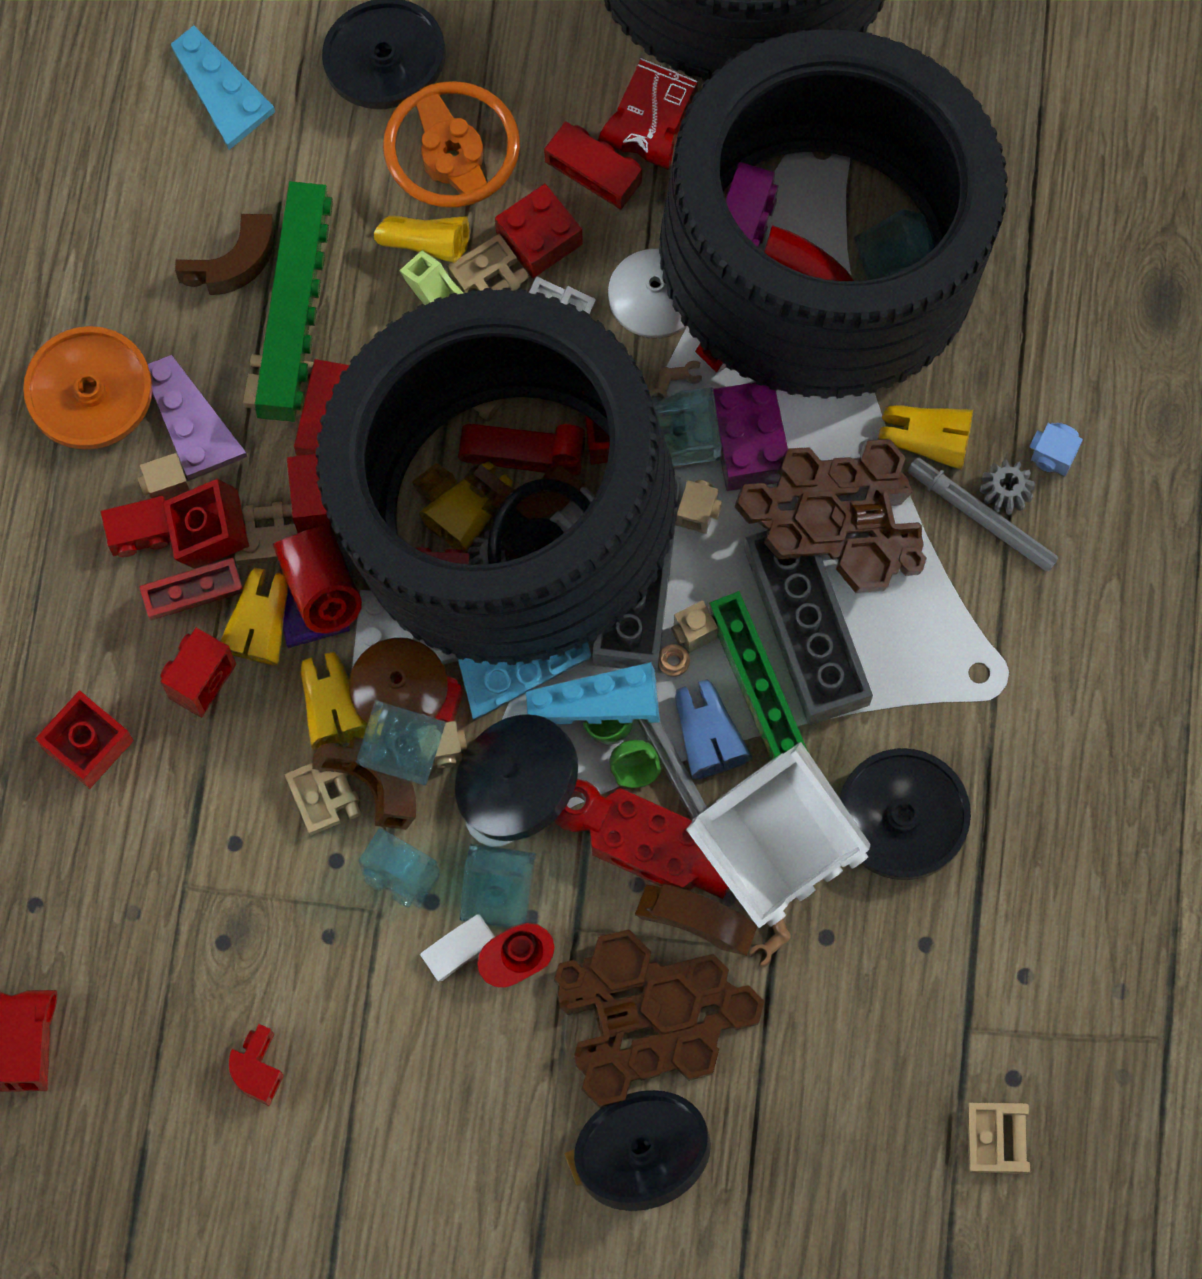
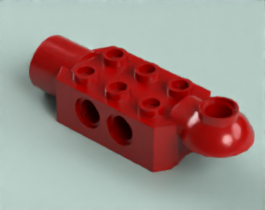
M577 779L571 798L579 797L584 800L585 805L579 810H573L566 805L554 822L567 831H590L593 856L661 887L663 884L688 891L697 887L721 899L725 898L729 887L687 831L692 820L622 788L617 789L607 797L601 796L598 789L590 782Z

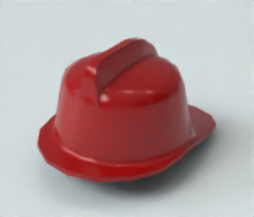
M524 923L510 927L483 946L477 963L480 976L486 983L494 987L506 988L541 971L553 958L555 947L552 936L545 928L538 924Z

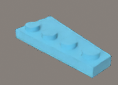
M194 25L171 43L174 54L188 79L192 82L197 95L210 114L228 150L275 113L274 106Z
M588 642L582 644L580 649L576 650L573 648L565 651V655L559 657L558 655L550 656V659L542 661V659L532 660V663L524 664L522 661L516 662V665H508L507 662H498L497 665H490L488 661L475 663L473 659H458L473 720L486 715L525 694L526 691L532 690L592 658Z
M651 662L526 691L527 714L544 717L555 724H572L574 720H587L589 724H601L602 720H619L620 723H633L634 719H647L649 723H660L655 669Z

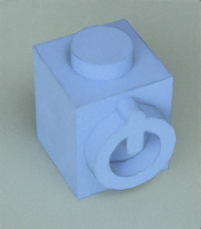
M1048 423L1044 432L1037 430L1029 448L1034 449L1031 461L1035 462L1037 467L1046 472L1054 471L1066 476L1083 439L1079 437V433L1074 428L1066 424Z

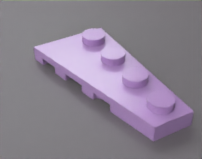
M172 355L148 364L152 377L153 395L188 480L247 457L245 450Z

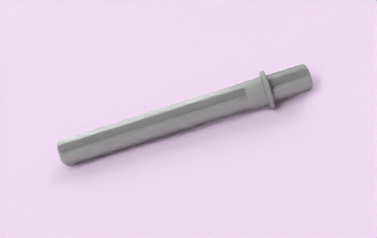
M916 458L911 463L908 473L926 485L928 492L933 490L1043 570L1050 571L1058 560L1057 555L943 475L945 471H937L921 458Z
M637 719L649 743L656 750L659 761L685 809L693 820L705 811L707 806L662 724L649 723L647 719Z

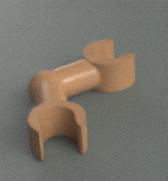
M693 360L689 361L685 367H663L660 369L655 389L650 392V396L652 399L654 397H661L663 399L662 411L667 407V390L671 380L685 379L691 384L702 381L701 375L692 376L688 372L692 368H699L701 362Z
M784 919L772 926L775 933L774 936L764 945H755L750 951V957L758 951H764L767 954V958L761 962L760 968L769 965L771 955L791 938Z

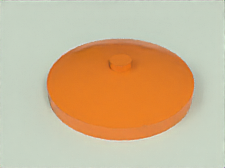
M78 327L66 330L52 337L35 353L24 378V399L29 414L36 426L51 440L74 449H98L110 446L124 439L141 423L148 411L152 398V377L141 351L124 335L103 327Z

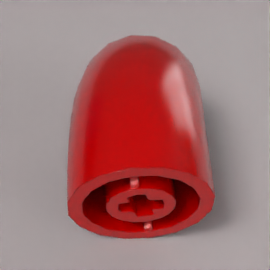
M772 225L764 251L769 257L786 267L812 277L834 281H855L850 273L822 248L793 232Z
M331 524L315 527L273 543L292 596L309 629L325 634L338 632L349 626L358 617L362 609V599L344 561Z

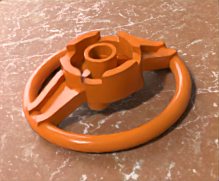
M458 81L431 84L404 99L392 113L383 139L385 162L397 184L406 193L421 202L447 208L473 205L498 191L512 174L520 150L519 130L508 107L490 91L474 84ZM462 94L471 96L487 104L500 117L507 134V153L500 170L489 182L486 181L481 170L484 151L480 135L472 126L468 125L466 120L462 118L454 119L440 95ZM415 106L424 132L421 154L426 173L435 182L438 180L442 183L451 184V187H454L460 194L444 195L425 190L409 179L402 170L396 155V136L401 122ZM455 150L458 152V155L453 156L448 152Z

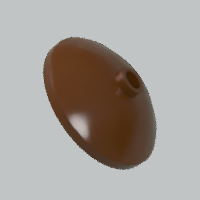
M389 638L370 646L355 662L349 680L351 701L358 715L371 727L391 734L410 733L429 724L442 709L448 690L447 675L440 658L425 644L409 638ZM394 675L403 677L399 684L391 682V678Z

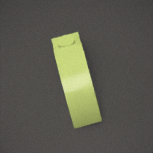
M423 250L399 270L407 284L424 305L434 302V299L439 297L443 299L449 297V294L463 293L448 276L442 264Z

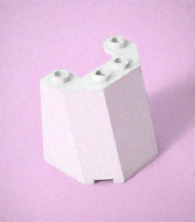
M801 742L784 754L782 753L721 796L716 800V803L695 817L687 828L688 833L758 928L766 923L771 927L786 916L783 910L788 906L789 902L796 897L799 901L807 898L816 890L813 885L823 878L826 882H829L843 871L840 866L845 867L849 864L853 869L868 858L866 852L871 845Z

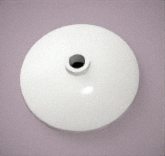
M659 249L638 251L625 258L614 270L608 287L609 305L618 322L630 332L648 338L671 336L687 327L681 322L680 313L675 312L672 306L673 300L668 297V287L663 282V270L660 268L661 257ZM657 281L661 285L658 288H653L650 286V283Z

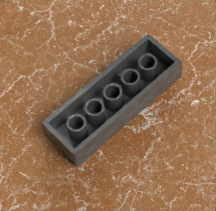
M675 476L677 482V498L679 501L681 477ZM674 538L669 541L671 548L664 557L665 564L662 570L657 571L656 581L651 583L646 589L648 592L646 596L639 598L636 608L634 610L630 609L624 615L625 619L620 623L616 622L613 624L609 632L606 633L604 631L596 636L597 640L594 641L593 665L623 669L651 662L655 672H658Z
M768 530L745 537L744 551L808 726L870 706L873 694L821 555L777 559L764 543Z

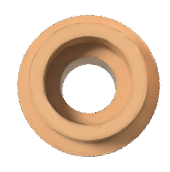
M670 644L661 649L658 666L665 675L676 677L687 671L690 664V656L684 647ZM670 656H677L680 662L676 666H671L667 660Z

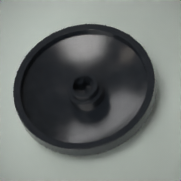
M371 0L351 8L332 25L325 37L322 49L323 66L327 79L333 89L350 103L370 109L395 108L407 97L428 85L434 84L442 72L446 57L445 42L437 21L424 8L406 0Z
M530 714L505 718L484 730L465 752L456 775V803L465 821L482 835L499 841L524 839L550 825L568 804L577 782L578 757L571 739L554 722L544 717Z
M890 749L867 758L849 775L839 798L871 844L866 852L868 858L861 865L880 876L890 879H920L943 869L961 850L970 827L971 808L969 797L958 775L939 758L916 749Z
M658 1090L627 1094L625 1100L600 1108L584 1125L578 1136L574 1151L576 1171L586 1191L605 1206L625 1211H641L656 1208L680 1197L699 1179L710 1156V1134L702 1114L687 1099L671 1092Z

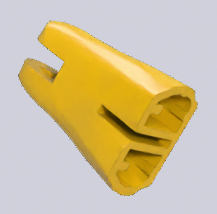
M388 216L375 229L374 240L381 246L417 252L423 250L431 257L456 263L468 248V217L420 220L402 216Z
M903 405L888 406L884 408L882 419L889 424L903 426L904 429L888 426L881 427L878 440L890 439L897 448L962 470L973 410L918 408Z
M488 461L482 464L491 473L494 474L496 471V466ZM506 474L499 478L506 485L512 487L513 481ZM465 479L461 480L419 512L420 518L430 530L440 537L444 535L445 541L452 548L460 549L464 553L468 551L473 544L474 538L480 535L492 515L481 509L488 498L475 494L469 487L470 483Z
M254 567L245 581L239 600L220 641L230 647L233 656L278 666L288 584L284 574L277 572L274 576L269 596L262 595L266 570Z
M334 651L324 653L326 668L330 672V677L318 680L317 668L313 663L312 657L302 660L301 680L306 702L308 731L313 750H318L321 744L339 743L342 745L349 743L353 737L366 738L373 732L372 727L358 715L352 704L348 675L341 659Z

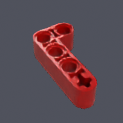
M466 424L462 427L458 458L463 462L482 465L489 461L496 467L544 473L556 465H561L572 475H578L581 473L585 431L581 427L570 424L558 425L555 434Z

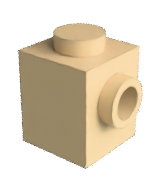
M177 453L140 465L143 476L138 477V481L143 495L150 494L151 498L164 496V499L167 500L190 490Z
M687 480L677 512L676 526L707 534L711 519H718L722 501L717 500L718 488H714L711 483L704 480H696L695 482Z
M703 600L674 614V626L671 627V630L679 644L683 643L688 653L717 639L718 626Z
M455 721L425 726L417 730L424 767L437 765V768H449L457 764L456 761L462 760L461 750L467 749L464 730L457 731Z

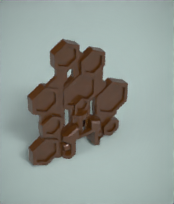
M890 439L868 440L863 445L860 457L857 459L844 457L833 458V460H820L810 447L788 448L784 453L778 470L780 479L777 487L768 488L765 483L744 484L740 489L734 506L748 524L759 523L768 530L764 543L777 559L827 554L831 559H839L836 570L855 593L884 591L889 586L892 574H897L899 570L905 576L919 575L923 571L927 557L922 553L924 546L922 525L919 522L895 524L891 505H901L911 495L913 489L910 488L909 480L901 471L905 456ZM868 487L864 500L841 502L836 496L854 495L858 493L859 488ZM798 497L794 510L781 511L778 508V504L790 503L792 498ZM850 533H867L870 536L845 539L846 535Z
M629 929L598 937L593 957L585 958L583 967L575 960L559 963L554 979L560 986L558 991L559 1006L567 1015L591 1009L595 1011L601 1036L578 1042L573 1059L576 1067L585 1075L582 1090L599 1108L625 1100L630 1081L640 1079L642 1081L658 1077L661 1073L678 1070L688 1081L712 1075L719 1053L717 1042L720 1031L729 1028L739 1030L758 1025L765 1001L749 985L737 988L727 982L729 969L714 954L662 967L657 962L649 964L652 952ZM644 986L642 994L615 1000L610 995ZM716 1005L719 1008L718 1013L705 1016L704 1022L697 1025L701 1008ZM649 1027L657 1033L656 1035L632 1040L629 1049L619 1051L625 1033Z

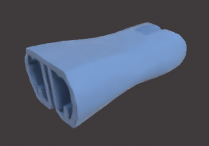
M708 679L698 682L701 699H703L705 706L695 709L692 697L686 686L677 689L675 696L692 779L698 780L739 767L752 759V755L729 716L718 691Z

